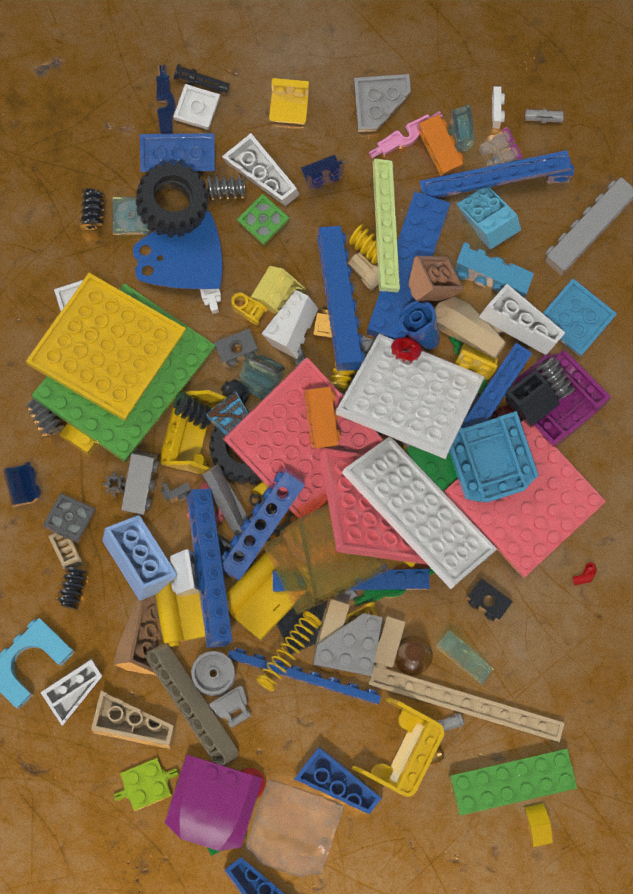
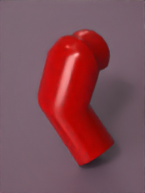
M592 562L587 563L582 575L572 577L573 585L578 586L592 582L597 573L596 565Z

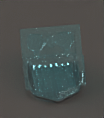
M257 355L244 361L239 381L249 388L250 393L264 399L280 383L285 368L271 358Z

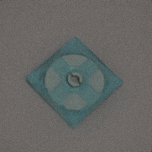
M136 197L112 198L113 235L151 234V231L147 229L148 224L144 225L140 220L141 216L137 214Z

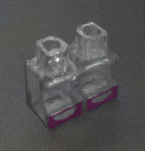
M508 127L502 129L500 133L494 136H488L487 141L479 146L483 156L489 153L493 156V158L487 160L488 167L523 159Z

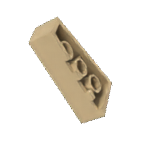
M103 691L100 692L91 728L93 733L171 750L175 734L173 725Z

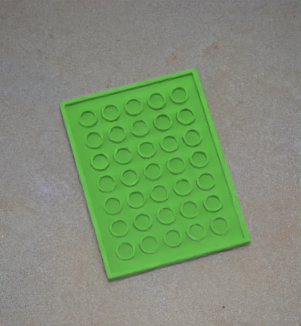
M124 283L119 289L120 291L186 328V332L126 421L116 417L48 376L31 396L120 460L126 462L131 453L134 452L216 348L209 340Z

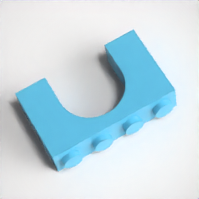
M40 618L32 620L27 626L28 630L23 635L20 633L13 640L14 644L9 649L5 648L0 653V693L17 709H21L33 696L15 675V661L21 652L28 648L43 649L60 666L75 653Z

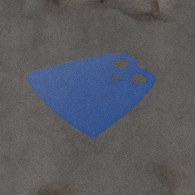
M209 210L206 211L204 219L201 220L198 228L194 227V231L190 234L185 232L182 237L173 235V238H169L167 234L160 236L155 231L139 240L133 247V255L138 261L135 268L136 277L142 282L185 289L220 288L222 278L221 246L216 224ZM148 245L151 247V252L149 255H141L140 248ZM159 255L163 256L162 261L157 260ZM147 265L152 266L154 272L149 276L142 274L143 267Z

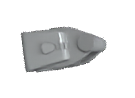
M242 686L236 687L210 703V707L215 711L214 713L222 719L226 717L231 728L251 717L249 711L245 708L248 702ZM241 708L243 712L231 718L230 714Z

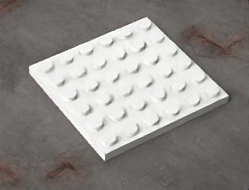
M378 334L340 402L336 415L446 459L485 376L423 351L418 360H413L412 363L406 360L403 363L402 359L396 360V355H392L391 345L395 340Z

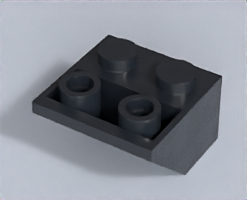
M536 369L506 392L505 401L515 412L517 411V414L530 428L560 405L549 383Z

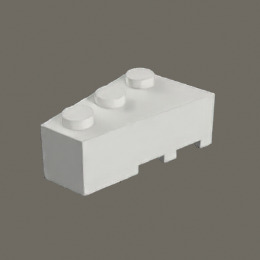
M93 659L87 661L41 692L62 726L103 676Z

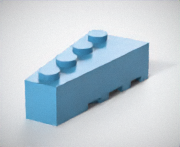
M464 242L455 267V271L460 279H469L475 281V284L484 287L486 285L492 287L496 292H500L508 284L525 299L534 273L514 264H509L508 266L503 259L497 256L490 258L481 249L474 251L469 248L470 244Z

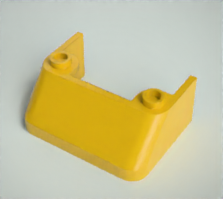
M210 390L186 392L187 395L193 396L194 399H198L212 409L227 398ZM173 408L160 454V463L171 468L203 474L210 469L207 467L206 457L200 454L207 427L203 430L199 429V425L194 426L193 422H187V418L182 419L181 414L175 415L176 408Z
M387 697L386 701L402 710L398 717V723L401 728L408 732L391 766L379 763L373 767L371 773L356 766H353L352 770L405 797H411L416 793L444 737L445 731L444 727L435 720L398 700Z

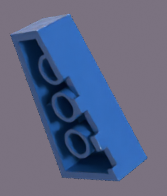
M321 746L318 747L294 778V780L326 793L368 814L372 812L383 797Z
M239 858L224 870L240 894H284L242 858Z

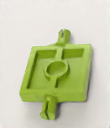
M158 758L120 773L124 783V790L113 794L116 802L127 797L131 801L134 811L140 810L172 796L168 780L179 776L178 770L175 768L165 772L161 768Z

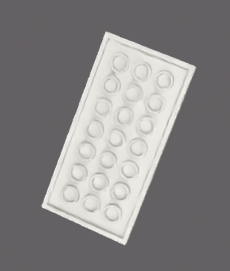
M390 436L342 471V474L450 589L497 550Z

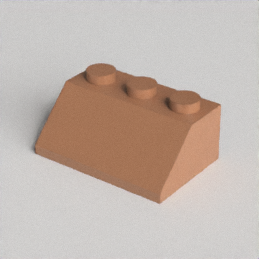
M416 256L414 258L408 285L416 301H445L464 290L449 257Z

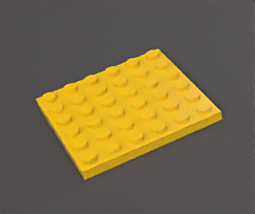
M88 273L28 357L26 364L126 421L186 332V328Z

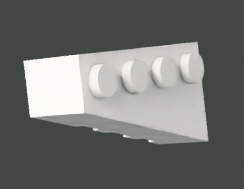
M249 134L222 156L226 164L284 206L300 195L297 188L252 134Z
M508 284L504 286L479 316L480 319L545 355L565 334L562 329Z

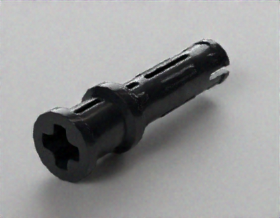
M181 64L177 65L174 73V80L177 81L179 79L188 82L189 85L197 84L225 94L228 93L230 83L200 74L196 69L184 68ZM206 80V81H209V82L218 84V86L213 85V84H210V83H207V82H204V81Z

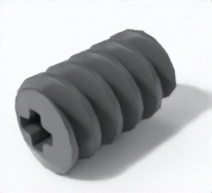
M230 175L228 181L225 176H222L221 181H219L217 176H215L214 181L211 180L210 176L207 177L208 194L211 195L212 200H215L217 194L220 200L223 199L224 194L227 199H230L231 194L237 199L239 193L243 199L245 198V176L241 180L240 175H237L236 180H234L233 176Z
M554 357L541 363L536 370H543L541 375L547 377L545 380L550 383V387L554 389V394L560 400L572 393L575 387L573 385L569 386L571 380L565 379L567 373H561L563 367L557 366L559 360H553Z
M34 399L28 402L26 408L30 411L31 417H34L33 421L37 424V428L41 430L42 436L54 435L64 429V425L58 426L61 422L60 419L54 420L57 416L56 414L50 413L49 409Z

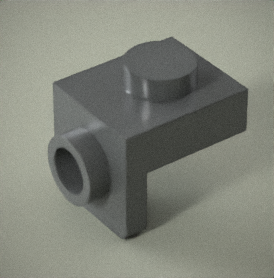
M165 482L162 483L164 488L161 489L165 500L170 499L171 503L177 500L180 502L186 500L187 495L191 492L188 483L172 491L169 490Z

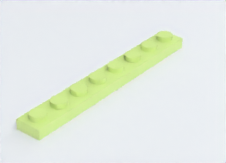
M374 159L373 182L379 291L398 293L400 285L393 164L391 160Z

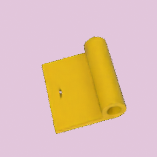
M266 551L244 573L241 579L226 592L229 615L259 640H262L307 592H273V572L286 570Z
M170 582L155 595L164 644H167L170 648L180 646V642L205 637L199 593L178 596L176 592H173Z

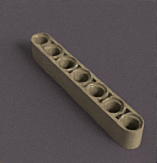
M161 644L148 651L146 659L212 761L215 764L225 766L238 757L236 746L171 648L167 644Z

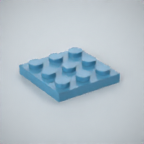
M575 279L568 283L543 312L548 319L565 332L560 341L579 357L585 353L617 315L615 311Z

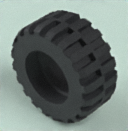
M165 162V166L161 164L155 165L154 170L150 168L146 171V176H142L137 188L136 211L138 216H141V222L144 225L147 223V229L151 232L156 230L157 235L160 236L167 234V237L173 238V235L182 237L185 232L190 234L194 231V227L198 228L206 213L209 195L208 189L205 188L206 183L203 179L200 180L198 172L195 171L193 173L192 168L186 166V168L182 167V163L176 162V165H171V162ZM163 189H176L188 198L189 206L181 211H167L157 204L154 196Z
M214 426L215 430L211 432V440L209 442L210 455L214 466L219 464L224 477H227L228 481L233 483L238 482L239 485H245V483L254 485L257 481L263 482L247 464L236 462L230 456L228 444L223 440L226 435Z

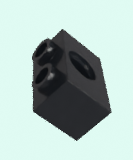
M482 578L466 598L469 601V606L475 610L479 608L485 613L484 617L491 622L494 620L498 622L513 602ZM485 597L492 598L493 606H485L483 599Z

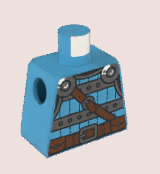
M234 392L206 415L211 423L227 435L248 412L238 394Z

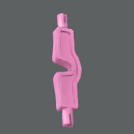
M438 111L432 116L427 114L418 120L408 123L406 125L408 137H404L400 131H395L387 138L378 142L377 148L369 151V155L373 159L381 153L385 156L399 147L403 148L412 145L420 135L417 130L418 124L438 114L442 119L441 112Z

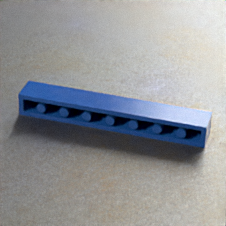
M341 226L319 227L317 241L337 371L359 370L364 361V352L360 351L362 338L361 334H358L357 331L359 319L358 316L355 317L354 312L356 311V300L352 299L354 287L353 283H350L349 280L351 268L347 266L348 250L344 248L346 236L345 233H342Z

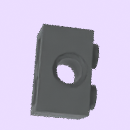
M250 329L214 342L223 368L226 366L228 368L236 366L239 361L244 359L248 361L253 357L255 358L256 354H258V348ZM239 346L242 348V351L234 353L232 349Z

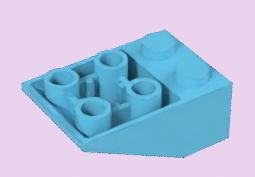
M490 187L479 189L457 203L462 214L489 249L494 248L521 231L518 215Z

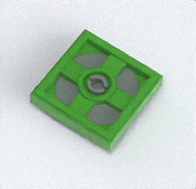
M262 194L237 219V222L262 245H265L290 218Z

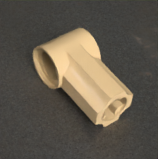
M360 252L355 254L348 262V266L361 277L366 287L373 290L379 284L378 267L376 265L373 266Z

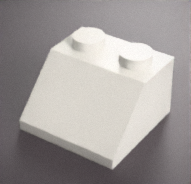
M187 549L170 556L171 562L169 563L177 574L174 581L171 582L173 592H176L178 596L199 593L194 552Z

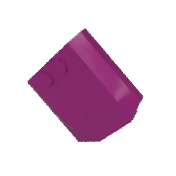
M566 350L554 355H544L519 376L514 383L515 386L541 363L554 357L553 360H559L557 366L563 367L561 373H567L565 379L571 380L569 386L573 385L575 387L574 391L558 400L560 405L534 425L553 448L572 435L611 399V396Z
M186 755L165 824L180 839L217 851L242 847L263 779Z

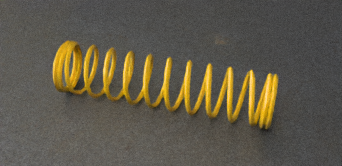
M307 611L303 613L304 618L299 619L300 625H294L296 631H290L291 637L285 638L286 643L281 644L282 650H276L278 656H272L273 663H267L269 669L262 670L265 676H257V682L267 690H275V687L270 682L276 686L278 684L271 680L264 670L282 679L280 675L269 667V664L287 673L273 658L280 659L291 667V664L284 660L278 654V651L296 660L294 656L286 652L282 645L289 646L295 652L301 654L298 649L289 644L287 639L294 640L305 648V645L296 640L291 633H297L305 640L310 641L309 638L297 630L296 626H300L311 635H314L300 620L309 622L317 629L322 624L312 613Z

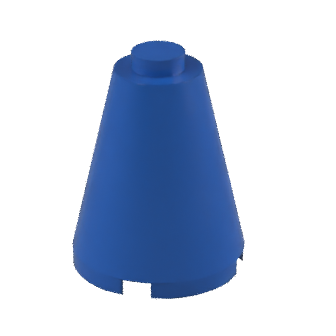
M419 301L408 304L401 311V318L398 322L402 331L426 349L437 347L440 343L436 312L433 306L428 302L419 303Z

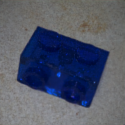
M30 462L3 470L12 507L35 503L39 499L40 488L36 485L34 479L35 470L31 467Z

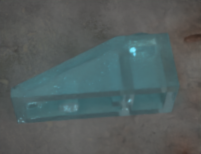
M470 105L451 112L448 134L453 136L456 143L454 146L457 151H467L474 145L475 136Z
M450 630L436 646L440 652L481 685L494 670Z

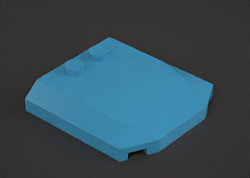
M517 411L467 428H461L449 451L465 500L483 503L498 500L524 491L539 476Z

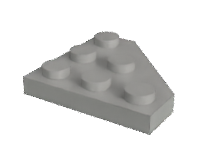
M409 74L354 78L358 132L377 131L411 93Z
M363 613L316 645L313 665L372 676L383 617Z

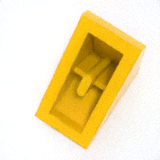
M544 803L524 807L533 847L553 843L551 822Z

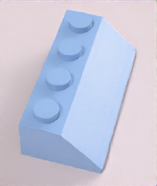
M140 515L105 528L103 543L139 601L156 595L177 576Z

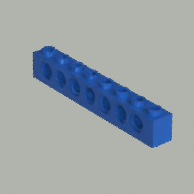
M192 489L186 499L207 648L225 647L233 640L211 489Z

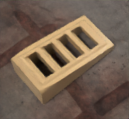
M56 533L48 536L63 569L65 567L77 568L83 565L72 540L65 539L56 543L55 541L63 538V536ZM69 544V546L64 547V548H62V549L59 550L60 547H63V546ZM70 551H73L72 553H70V554H68V555L62 557V555H64V554H66V553H68V552H70Z

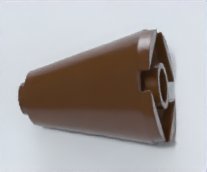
M405 637L400 640L395 664L405 674H421L431 665L433 659L431 646L421 637Z

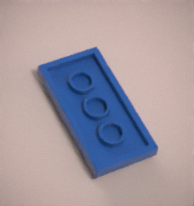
M140 134L141 172H146L150 168L154 170L155 165L158 164L165 166V162H171V165H176L177 162L182 163V167H191L192 172L215 171V134Z

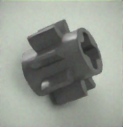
M115 472L112 477L106 476L107 483H103V487H108L106 494L108 495L112 492L115 498L120 492L124 494L123 487L126 486L125 482L122 483L124 476L122 475L118 478ZM115 482L118 483L119 486L118 488L113 487L111 484Z

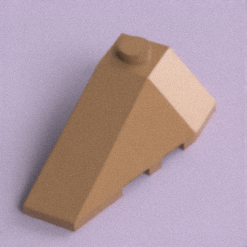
M155 595L141 601L137 598L117 646L114 665L131 672L156 675L146 659L147 652L159 646L158 638H161V632L158 631L157 625L159 614Z

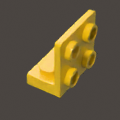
M272 78L269 121L306 124L309 81Z
M464 343L455 364L485 376L484 380H489L497 369L498 365L496 364L499 358L495 359Z

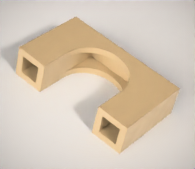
M333 599L327 601L315 645L344 626L349 604ZM388 616L383 617L374 662L375 667L384 670L387 667L393 668L405 626L404 621Z

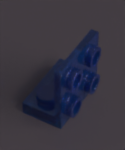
M332 155L301 167V172L309 190L313 188L319 189L330 181L332 183L339 181L343 177L344 163L342 160L338 161L336 156Z

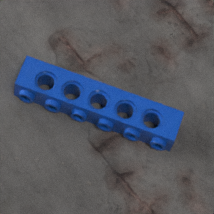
M284 468L282 472L278 471L273 479L275 481L273 486L265 490L262 495L264 497L260 504L257 503L252 509V517L243 522L240 528L242 529L239 536L235 535L232 538L230 549L228 552L225 550L221 555L222 570L238 580L244 575L305 486V480L287 468ZM281 487H285L288 490V492L284 495L278 494L277 490ZM270 503H274L277 506V508L273 511H270L266 508V506ZM259 519H262L266 522V524L262 527H259L255 524V522ZM252 535L255 540L253 542H246L244 538ZM241 551L244 553V556L236 558L233 554Z

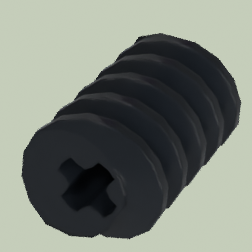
M82 189V209L80 210L82 216H80L81 223L79 227L84 230H96L98 227L103 226V222L98 220L104 218L102 214H99V212L104 211V208L99 207V205L105 204L103 200H100V198L105 197V194L95 189Z
M181 392L175 398L173 408H176L175 415L181 414L182 419L187 418V422H193L194 426L199 425L201 430L211 423L206 415L212 410L210 406H206L198 399H194L193 396L187 395L186 392Z
M65 567L64 571L68 574L63 575L62 578L67 582L60 583V586L64 589L58 590V594L62 597H57L56 601L62 607L78 610L74 603H80L76 596L83 595L78 589L85 588L81 581L87 580L83 573L88 572L73 567Z

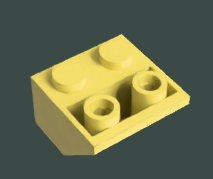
M269 266L251 298L265 305L268 311L277 314L295 290L304 294L306 288L283 268Z

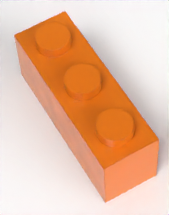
M438 114L419 123L417 130L441 177L460 169L464 159L461 152H457L454 146L456 143L453 136L447 132L446 121L444 118L441 119Z
M331 387L305 389L304 397L311 448L337 446L340 440L339 429H336L335 421L338 420V415H336V409L334 410L333 402H335L334 390H331Z

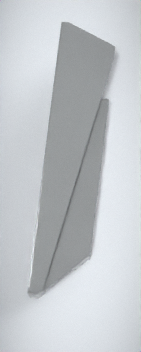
M216 464L202 475L211 488L212 497L233 533L239 536L242 531L240 528L243 522L248 519V515L229 483L225 480L220 465ZM248 535L244 539L246 542H253L255 538L252 535Z

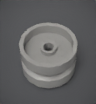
M217 651L206 652L200 655L194 662L191 670L195 686L202 693L212 697L227 693L233 687L236 679V669L230 658ZM211 670L217 671V675L215 677H212L210 675Z

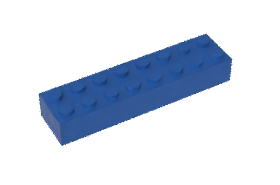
M414 192L397 241L400 289L398 293L380 291L367 328V335L377 338L378 334H381L393 340L406 338L407 334L402 331L398 322L401 318V311L408 304L416 302L408 285L413 261L416 256H434L449 212V202Z

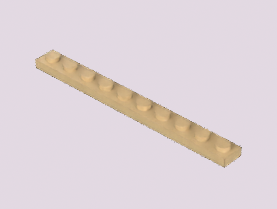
M375 666L369 682L370 686L556 742H560L565 724L564 722Z

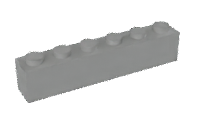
M622 177L617 182L613 180L607 187L608 191L605 194L601 193L595 200L596 204L593 207L589 206L582 214L584 217L580 221L577 219L570 228L572 230L568 234L566 232L563 233L558 239V245L556 247L552 245L546 252L545 262L561 276L633 200V187Z

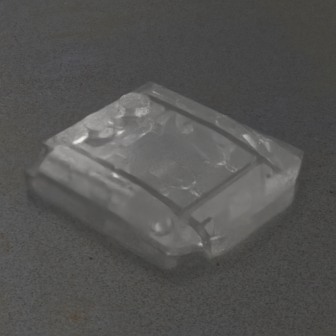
M268 779L246 848L254 854L261 864L298 877L322 874L344 805L288 784Z

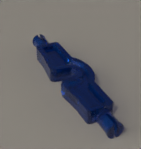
M159 65V76L156 77L157 102L168 103L167 106L157 109L161 134H172V116L175 113L176 104L170 90L169 75H166V65H163V71L162 66Z

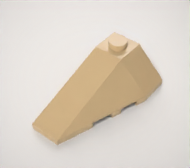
M452 297L440 302L435 308L439 331L495 359L497 358L506 342L486 321L479 318L480 314L469 303Z

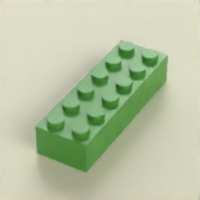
M568 749L449 776L458 816L577 789Z

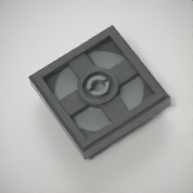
M60 493L43 524V528L78 543L95 513V508Z

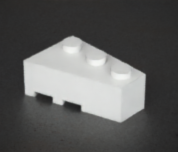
M295 290L262 332V335L273 347L297 359L299 355L297 351L300 344H303L305 341L304 335L307 328L310 329L318 307L309 296Z

